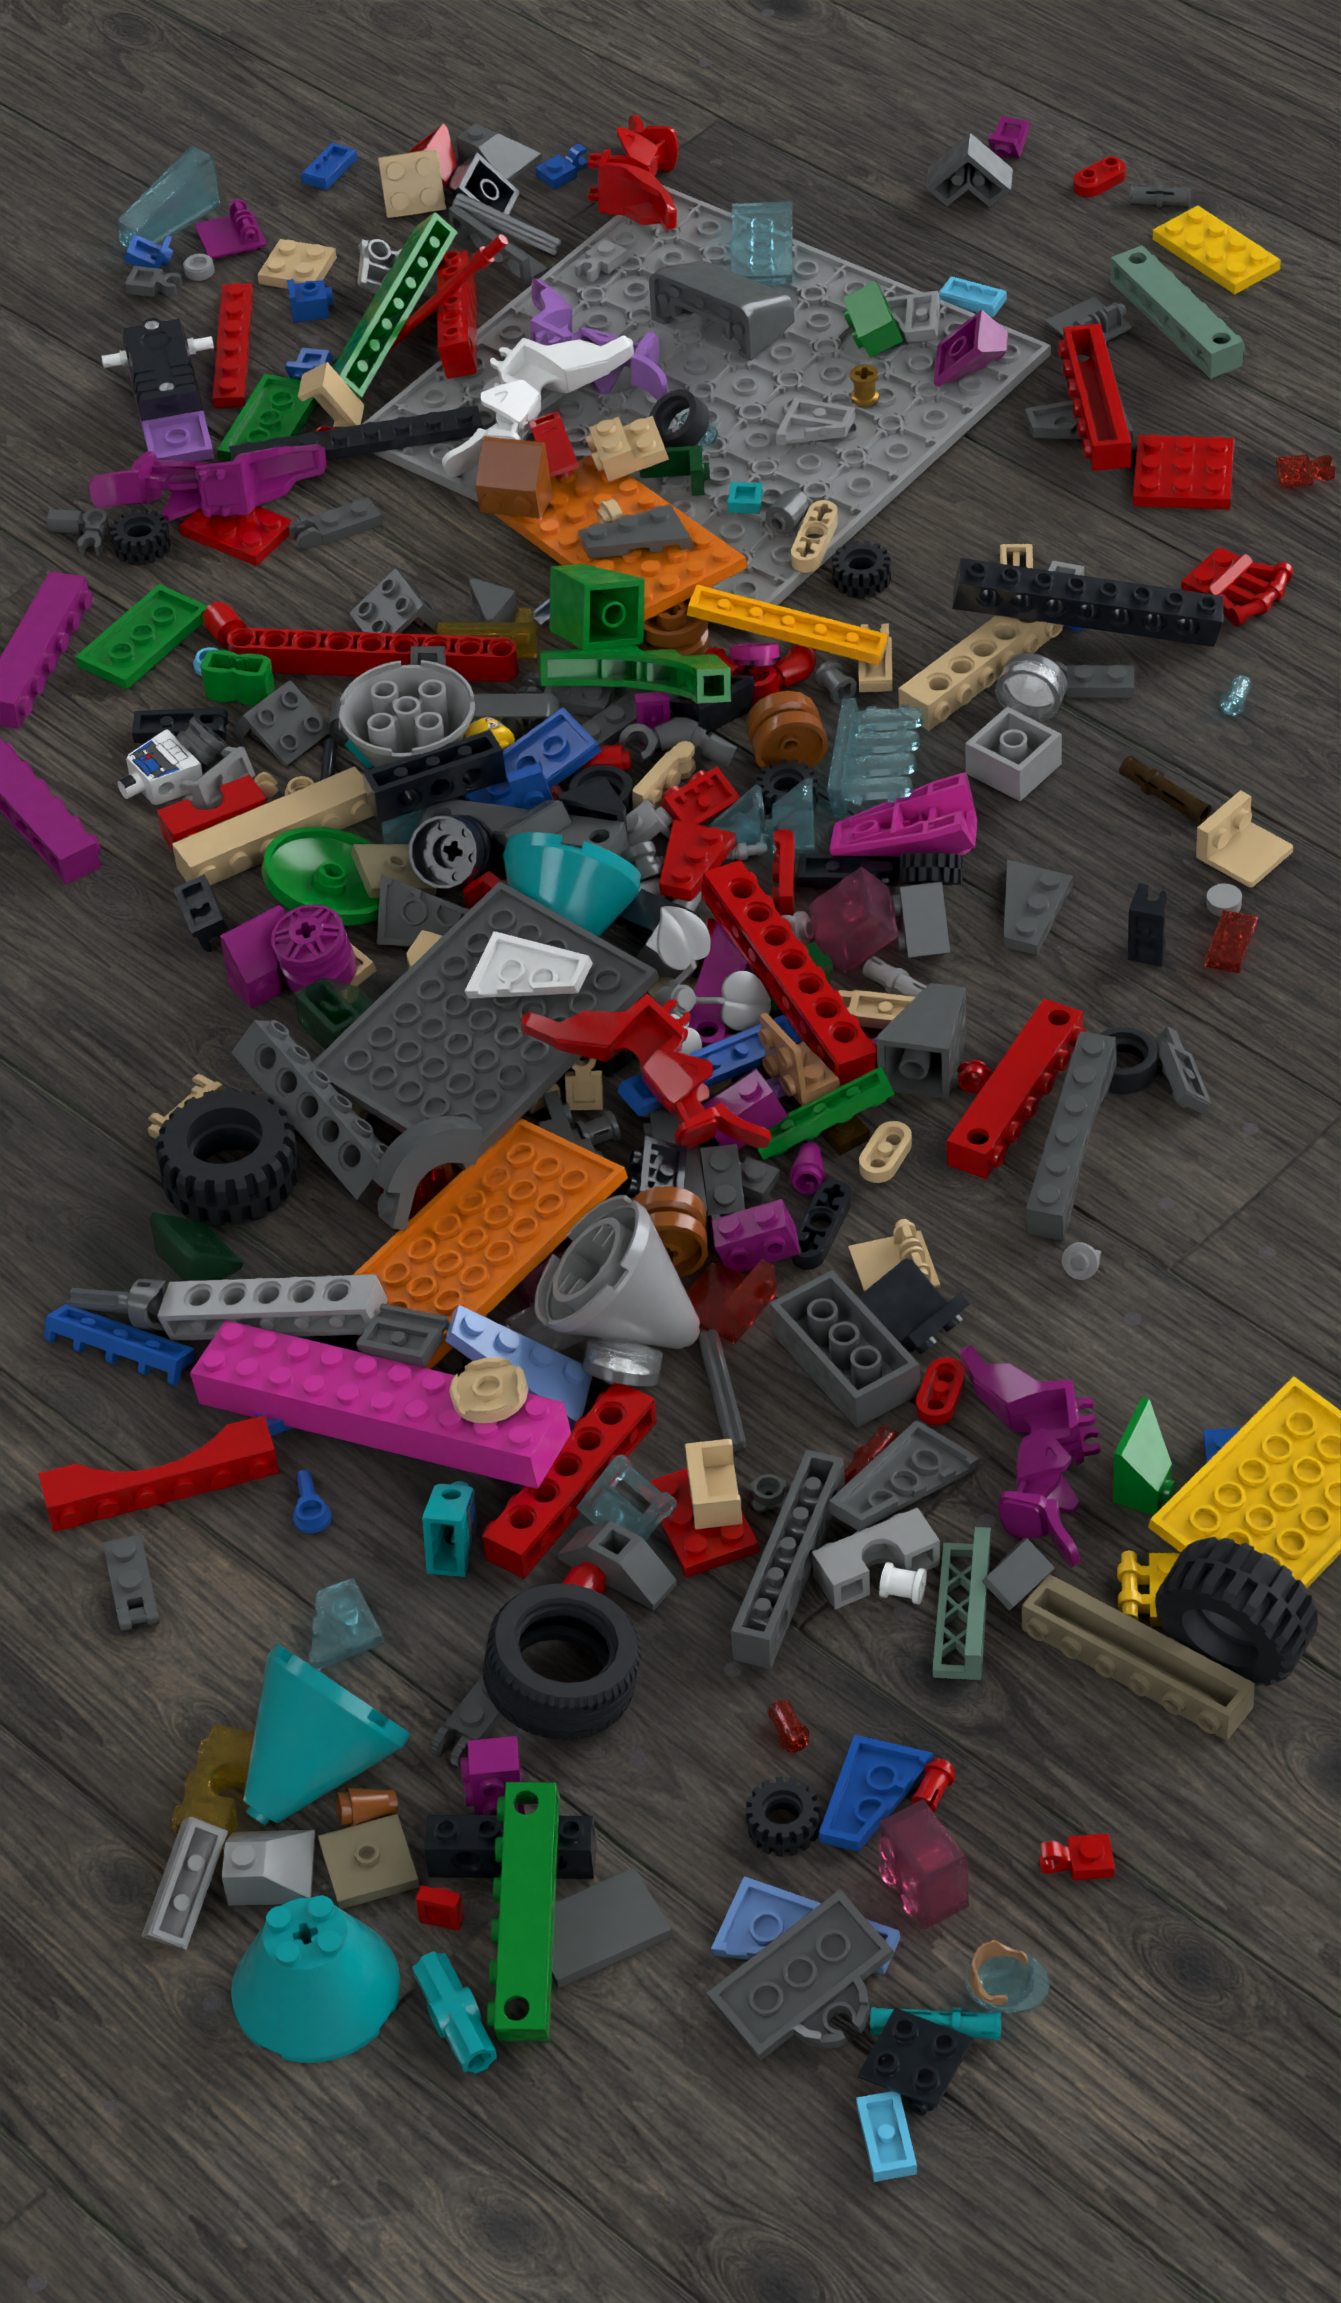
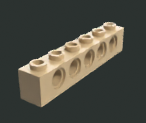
M994 616L898 688L899 714L930 731L1000 678L1003 667L1010 658L1019 654H1034L1039 647L1051 638L1056 637L1063 630V625Z

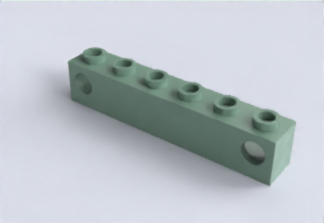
M1141 245L1111 257L1110 282L1210 379L1242 367L1245 349L1242 338L1236 335L1221 318H1218L1204 302H1201L1191 292L1189 287L1183 285L1172 271L1162 265L1155 255H1152Z

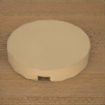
M486 1357L472 1361L464 1366L465 1371L459 1376L457 1373L453 1377L449 1389L454 1410L463 1419L474 1423H494L507 1419L518 1412L526 1402L529 1390L523 1369L519 1366L517 1368L511 1365L510 1360L500 1357Z

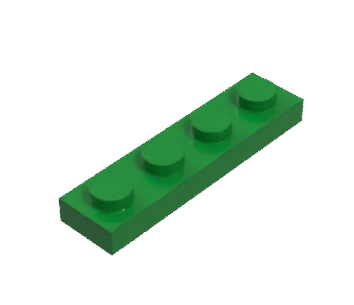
M882 1066L787 1113L788 1117L769 1129L772 1136L768 1147L757 1148L763 1160L771 1156L781 1155L789 1147L803 1140L813 1139L823 1130L837 1123L847 1122L855 1114L869 1107L878 1106L885 1102L887 1098L895 1095Z

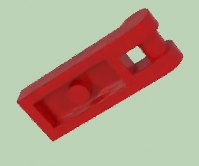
M779 829L773 836L774 846L777 848L774 853L773 882L779 883V886L772 887V900L775 907H779L780 916H793L795 905L794 833L789 829Z

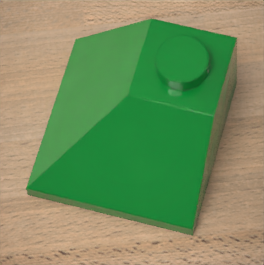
M1142 1397L1114 1452L1113 1503L1154 1516L1162 1508L1163 1504L1167 1503L1174 1496L1176 1481L1171 1480L1172 1462L1150 1399Z

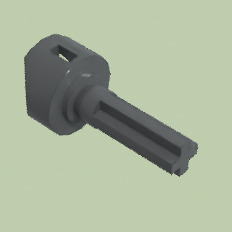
M138 1279L134 1282L130 1292L72 1288L69 1292L71 1298L68 1304L82 1310L128 1314L132 1326L137 1329L164 1330L157 1315L166 1293L164 1285L166 1280Z

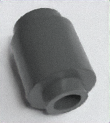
M798 489L783 492L766 512V521L770 528L779 534L791 533L806 516L810 504L808 497Z

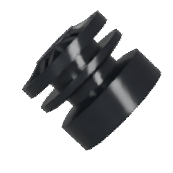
M441 815L427 819L414 831L409 843V859L413 871L423 882L434 888L467 886L488 871L491 872L494 866L497 844L492 835L493 832L484 821L472 815ZM456 845H458L460 850H463L462 856H460L459 852L455 851Z

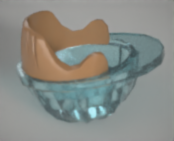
M995 1940L983 1943L977 1949L972 1960L967 1964L965 1985L971 1999L989 2012H1029L1040 2006L1046 1999L1050 1984L1047 1971L1034 1958L1023 1951L1011 1946H1005Z

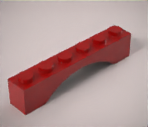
M263 1415L228 1424L215 1438L199 1450L180 1460L159 1467L138 1471H107L72 1464L41 1472L38 1475L52 1531L55 1532L102 1519H110L117 1515L140 1509H148L159 1504L187 1499L191 1496L217 1489H225L244 1482L260 1480L279 1474L275 1448L265 1416Z

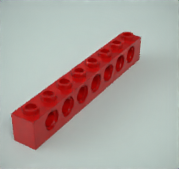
M741 860L703 872L701 898L753 972L761 980L765 989L801 1040L839 1078L840 1087L875 1070L877 1059V1046L872 1039H868L861 1029L858 1018L848 1011L843 1004L840 993L837 990H833L826 980L823 969L820 966H816L810 958L807 947L803 942L798 941L792 932L788 920L780 916L775 909L772 898L769 895H765L760 888L755 874L749 872Z

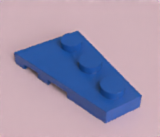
M854 1735L819 1831V1843L860 1852L923 1776L925 1765L933 1761V1753Z

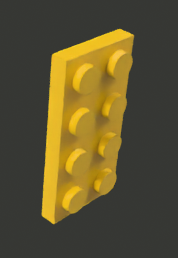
M1199 205L1153 229L1152 240L1234 295L1280 270L1281 259Z

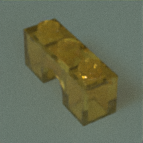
M213 1724L208 1739H203L200 1743L198 1764L195 1772H190L187 1776L185 1797L182 1805H177L172 1815V1829H175L177 1834L183 1819L190 1816L227 1830L225 1842L232 1832H236L239 1819L235 1800L219 1796L218 1794L230 1787H246L254 1738L253 1731ZM225 1842L220 1855H224Z

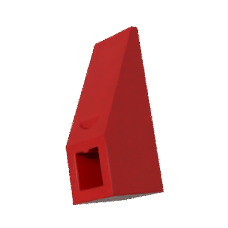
M559 411L528 421L535 441L545 443L550 478L555 476L556 479H562L574 473L573 470L579 468Z

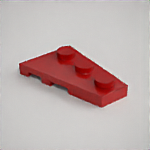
M673 820L659 882L660 895L692 902L702 889L703 872L719 867L736 846V833L715 827L710 828Z

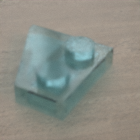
M354 1578L317 1591L315 1602L316 1617L313 1619L312 1651L309 1652L310 1666L319 1670L384 1644L383 1634Z

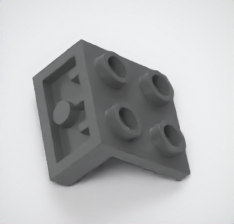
M396 568L350 612V615L363 632L401 633L413 621L421 627L426 623L436 632L445 624L418 586Z
M291 680L246 712L232 731L240 741L250 734L253 737L258 736L285 767L289 766L330 734L328 730L329 723Z

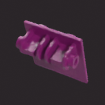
M240 199L231 201L229 206L230 216L195 224L206 253L212 259L224 258L228 255L244 251H254L257 248L267 246L252 210L248 211L246 203Z

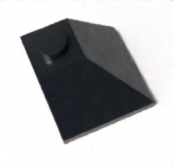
M478 152L454 171L446 186L455 197L458 193H462L508 215L520 194V191Z

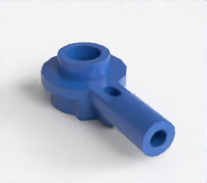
M301 1470L296 1474L300 1498L297 1500L298 1504L293 1513V1523L296 1529L308 1534L317 1533L324 1530L330 1524L332 1513L329 1506L319 1498V1495L315 1494L311 1472Z

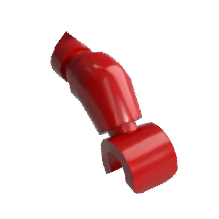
M793 643L786 656L772 667L760 666L749 669L750 676H753L755 681L752 698L753 706L766 696L780 692V687L784 689L806 680L816 666V649Z

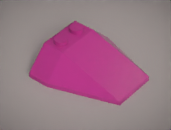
M964 772L933 781L834 823L830 844L831 855L900 857L901 854L945 853L955 855L968 853L971 848H975L978 821L967 773Z

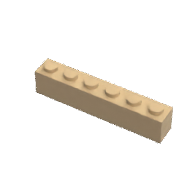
M354 766L172 843L176 867L187 882L205 874L210 885H213L262 864L268 845L282 833L303 827H327L342 830L370 818L374 814L367 803L363 776Z

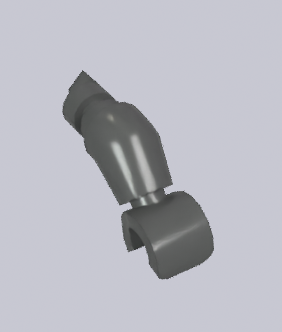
M676 717L655 726L653 732L646 725L639 723L631 724L621 732L618 744L623 745V748L632 740L644 743L646 749L640 754L642 766L652 759L656 748H659L661 752L668 751L679 742L686 740L695 745V752L699 749L703 751L702 756L726 767L729 766L738 748L715 734H712L711 737L706 735L707 730L699 727V722L686 717Z

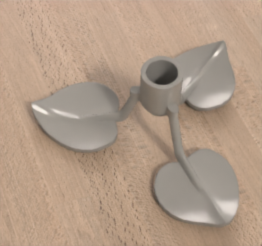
M673 906L661 907L660 924L657 933L659 956L663 963L671 969L685 970L676 979L670 980L669 986L662 987L657 992L656 1002L662 1007L667 1001L676 1000V1008L670 1011V1015L675 1019L683 1017L682 1013L691 1011L695 1004H723L721 1020L728 1028L735 1031H745L760 1025L759 1015L764 1013L769 1015L771 999L763 983L756 975L747 971L731 973L723 981V997H696L694 991L689 986L680 985L696 969L695 960L703 959L709 954L710 935L703 921L692 912ZM689 1023L684 1027L688 1030V1037L682 1043L681 1053L690 1054L702 1049L701 1037L695 1029L688 1027Z

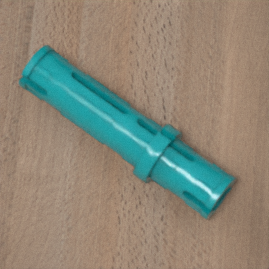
M953 2007V2011L900 2009L973 2038L1000 2040L1001 2012L963 2011L962 2007ZM871 2008V2035L881 2034L894 2009Z

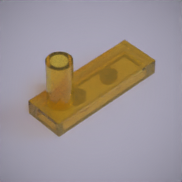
M523 607L518 609L515 613L514 622H438L437 635L510 638L516 643L518 658H537L538 656L537 623L534 622V612L529 608Z

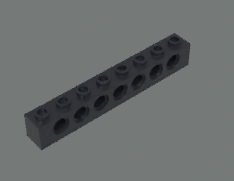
M961 558L954 581L952 609L1214 647L1223 623L1224 596Z

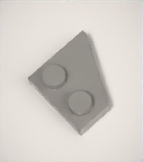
M938 291L886 297L901 336L906 343L937 339L940 311Z
M795 397L775 434L776 444L785 445L846 437L855 419V408Z

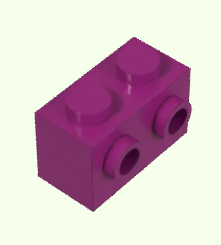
M782 1199L711 1220L715 1249L729 1275L800 1254L796 1226Z
M517 1736L467 1741L468 1757L461 1758V1773L465 1789L466 1807L474 1806L475 1815H497L498 1797H505L506 1782H523ZM518 1804V1813L525 1815V1804Z

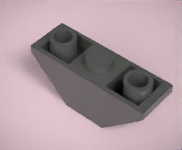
M612 1521L580 1529L557 1554L558 1560L571 1567L578 1566L581 1562H589L596 1565L606 1576L605 1585L653 1611L677 1585L676 1578L642 1537Z

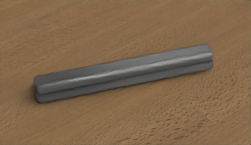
M458 193L453 200L452 206L457 205L479 222L549 254L557 255L562 247V240L462 193Z
M715 1329L703 1330L699 1334V1345L723 1439L732 1440L733 1453L736 1451L742 1452L746 1448V1437L719 1333Z

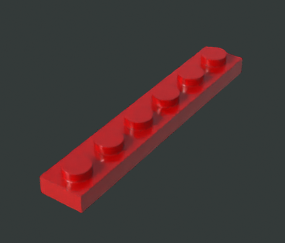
M252 283L222 285L213 389L214 408L245 406L254 294Z

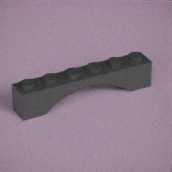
M1084 1031L1079 1032L1027 1203V1234L1064 1241L1073 1211L1077 1184L1089 1135L1099 1106L1108 1093L1117 1064L1116 1037Z

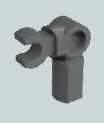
M92 508L86 511L85 514H82L81 511L49 509L47 516V529L49 533L81 535V532H83V535L77 542L80 555H84L85 549L91 546L95 548L96 556L102 554V541L104 536L109 533L107 514L104 510Z

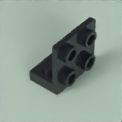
M645 1136L639 1150L633 1149L628 1162V1178L617 1188V1193L632 1199L640 1192L654 1187L673 1186L684 1189L687 1147Z

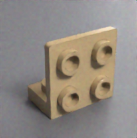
M1240 790L1197 827L1196 858L1244 885L1254 887L1293 852V845L1251 822V796Z

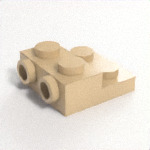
M653 416L634 420L626 426H622L620 418L616 417L611 420H603L597 425L589 427L591 435L586 436L588 446L598 472L604 470L608 482L669 460Z

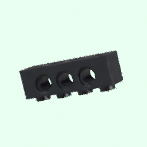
M491 730L448 743L430 752L412 755L363 772L367 803L379 823L507 781L503 749Z
M428 1814L424 1851L429 1878L501 1877L502 1862H496L495 1844L496 1837H503L504 1822H498L497 1815ZM559 1815L556 1879H594L597 1843L593 1816Z

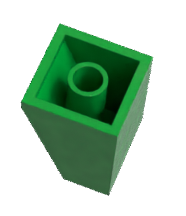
M584 564L551 566L550 632L582 650L643 644L645 579Z

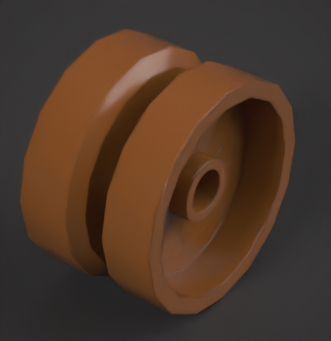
M690 597L644 621L643 644L637 646L642 651L675 649L682 656L704 655L709 649L708 621L687 616Z
M782 691L766 696L750 709L745 720L746 732L753 746L756 762L761 769L764 766L770 769L769 763L774 761L777 765H781L780 760L786 759L787 764H791L792 759L798 760V766L804 762L808 764V769H814L823 761L828 750V738L821 724L818 709L810 697L801 692Z
M664 1186L642 1191L631 1199L644 1206L648 1211L679 1278L690 1275L703 1266L708 1256L706 1210L704 1203L697 1195L687 1189Z

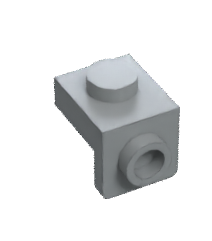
M646 799L626 815L629 847L647 842L659 832H662L668 839L670 838L672 829L670 824L673 823V819L662 806L656 808Z

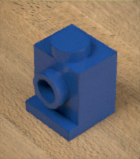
M293 279L287 280L293 323L329 318L328 306L334 305L332 288L325 287L324 280L306 281L294 284Z

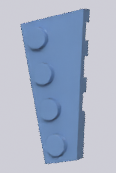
M461 1305L457 1306L452 1313L445 1341L472 1361L486 1357H500L510 1360L511 1365L517 1368L519 1366L524 1371L529 1389L528 1393L564 1402L572 1432L576 1421L583 1416L592 1375L583 1371V1364Z
M744 1876L711 1947L712 1955L749 1960L821 1903ZM867 1919L893 1949V1952H895L901 1938L899 1930ZM891 1959L874 1973L885 1974Z

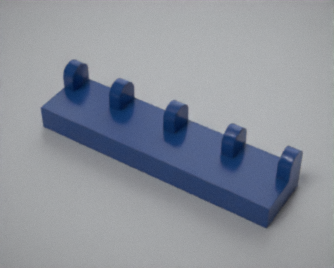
M68 1304L61 1306L46 1316L45 1341L54 1343L58 1334L74 1339L73 1350L83 1353L87 1344L105 1350V1361L110 1364H116L120 1355L139 1362V1374L147 1376L152 1367L168 1372L167 1383L173 1386L179 1384L182 1369L194 1362L195 1348Z

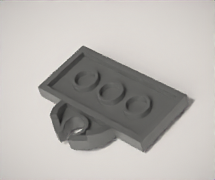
M839 1889L709 1990L707 1996L760 2061L793 2035L809 2046L820 2049L839 2048L847 2045V2041L842 2031L829 2026L831 2018L840 2013L850 2015L854 2030L861 2034L870 2014L869 1995L863 1981L892 1959L894 1952L841 1889Z

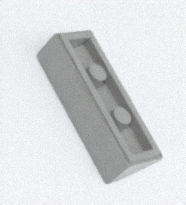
M191 1816L183 1819L142 1932V1937L180 1949H187L228 1833L227 1830Z

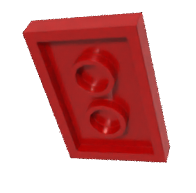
M256 506L249 514L212 515L211 517H205L202 513V508H200L184 520L179 527L181 535L258 566L291 535L288 526L292 523V520L259 506Z
M687 1468L642 1483L643 1494L685 1578L759 1553L758 1541L743 1513L742 1524L695 1529Z

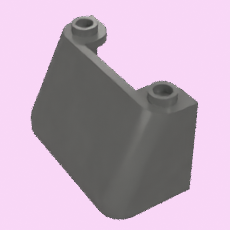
M706 261L662 267L649 278L652 320L664 325L671 319V316L676 317L683 309L718 322L725 325V338L731 340L734 337L740 344L739 356L751 361L795 322L793 303L787 294Z

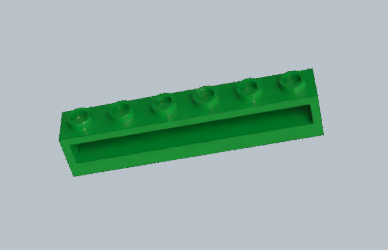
M506 1782L505 1797H498L497 1818L498 1822H504L503 1837H496L495 1858L496 1862H502L501 1877L494 1878L493 1898L494 1903H500L499 1918L492 1919L491 1926L492 1944H498L497 1959L490 1960L489 1981L490 1985H496L495 2001H488L487 2009L488 2027H494L498 2041H549L560 1803V1795L556 1783ZM518 1804H538L537 1809L531 1814L523 1815L518 1813ZM514 1998L524 1999L529 2004L527 2016L518 2021L508 2018L509 2001Z

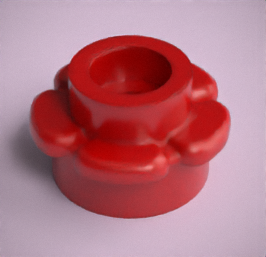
M979 1060L965 1061L957 1069L959 1085L969 1093H979L992 1075L991 1069L987 1068L986 1064Z

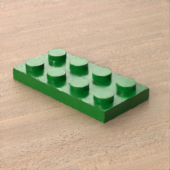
M264 374L218 447V459L231 461L229 446L298 435L318 401L314 397L305 401H301L298 398L301 380Z
M158 584L75 656L77 667L127 690L204 622L203 613L207 605Z

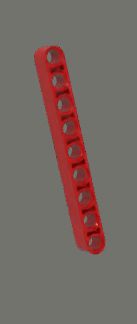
M238 628L227 636L230 652L237 655L259 654L271 659L272 672L278 674L359 677L372 668L390 662L401 661V666L411 665L412 646H445L447 667L457 671L467 681L508 682L515 679L519 674L516 643L512 639L505 637Z

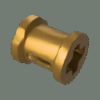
M867 364L855 366L850 371V379L854 383L851 401L859 407L872 406L879 400V393L875 389L878 370L874 366Z

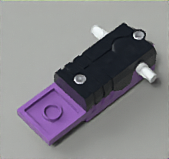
M148 318L140 326L124 328L122 338L125 350H119L120 353L102 355L101 357L104 369L120 365L122 367L128 366L147 450L154 451L158 460L201 462L213 459V448L190 354H196L197 351L214 349L212 337L194 340L192 337L187 339L180 319L161 322L157 318Z

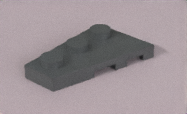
M671 504L656 506L648 511L634 515H625L616 521L594 524L589 528L578 531L579 542L589 558L629 555L636 548H650V553L663 551V546L680 544V550L692 549L691 537Z

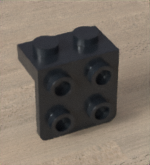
M909 1258L902 1260L858 1296L909 1353L917 1350L920 1355L938 1341L934 1334L941 1328L947 1333L964 1319L960 1312L970 1305V1302L961 1292L946 1302L914 1261Z

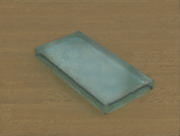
M792 201L732 203L731 272L763 285L792 284Z

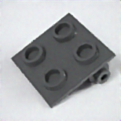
M1095 297L1045 320V323L1062 337L1063 327L1101 323L1105 342L1132 329V326L1123 320L1126 308L1122 303L1114 302L1107 307Z

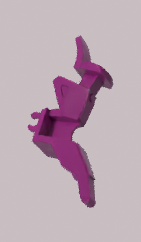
M318 444L275 447L240 453L234 461L213 464L193 461L158 460L154 451H146L133 462L131 470L94 476L89 481L88 492L91 502L96 507L105 508L132 503L149 504L161 498L162 489L172 490L170 498L162 511V515H164L167 521L182 517L202 508V513L205 517H211L212 515H244L251 513L258 505L286 495L296 481L323 474L325 467H327L325 448Z
M973 1345L964 1347L960 1351L961 1361L965 1372L974 1386L975 1394L1010 1430L1031 1433L1022 1438V1443L1019 1445L1016 1467L1017 1492L1004 1491L1000 1496L998 1515L1007 1533L1013 1537L1040 1538L1050 1533L1059 1555L1070 1568H1073L1080 1564L1079 1552L1073 1539L1062 1525L1060 1511L1074 1513L1080 1505L1078 1498L1061 1472L1065 1471L1074 1460H1076L1077 1466L1085 1462L1084 1456L1097 1455L1101 1452L1099 1443L1093 1445L1084 1443L1087 1438L1099 1437L1098 1428L1085 1427L1091 1426L1096 1422L1095 1414H1079L1084 1408H1093L1094 1401L1089 1397L1076 1398L1073 1380L1037 1381L1010 1363L985 1364Z

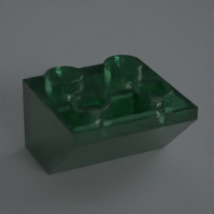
M325 977L294 993L299 1024L324 1050L373 1004L357 986Z

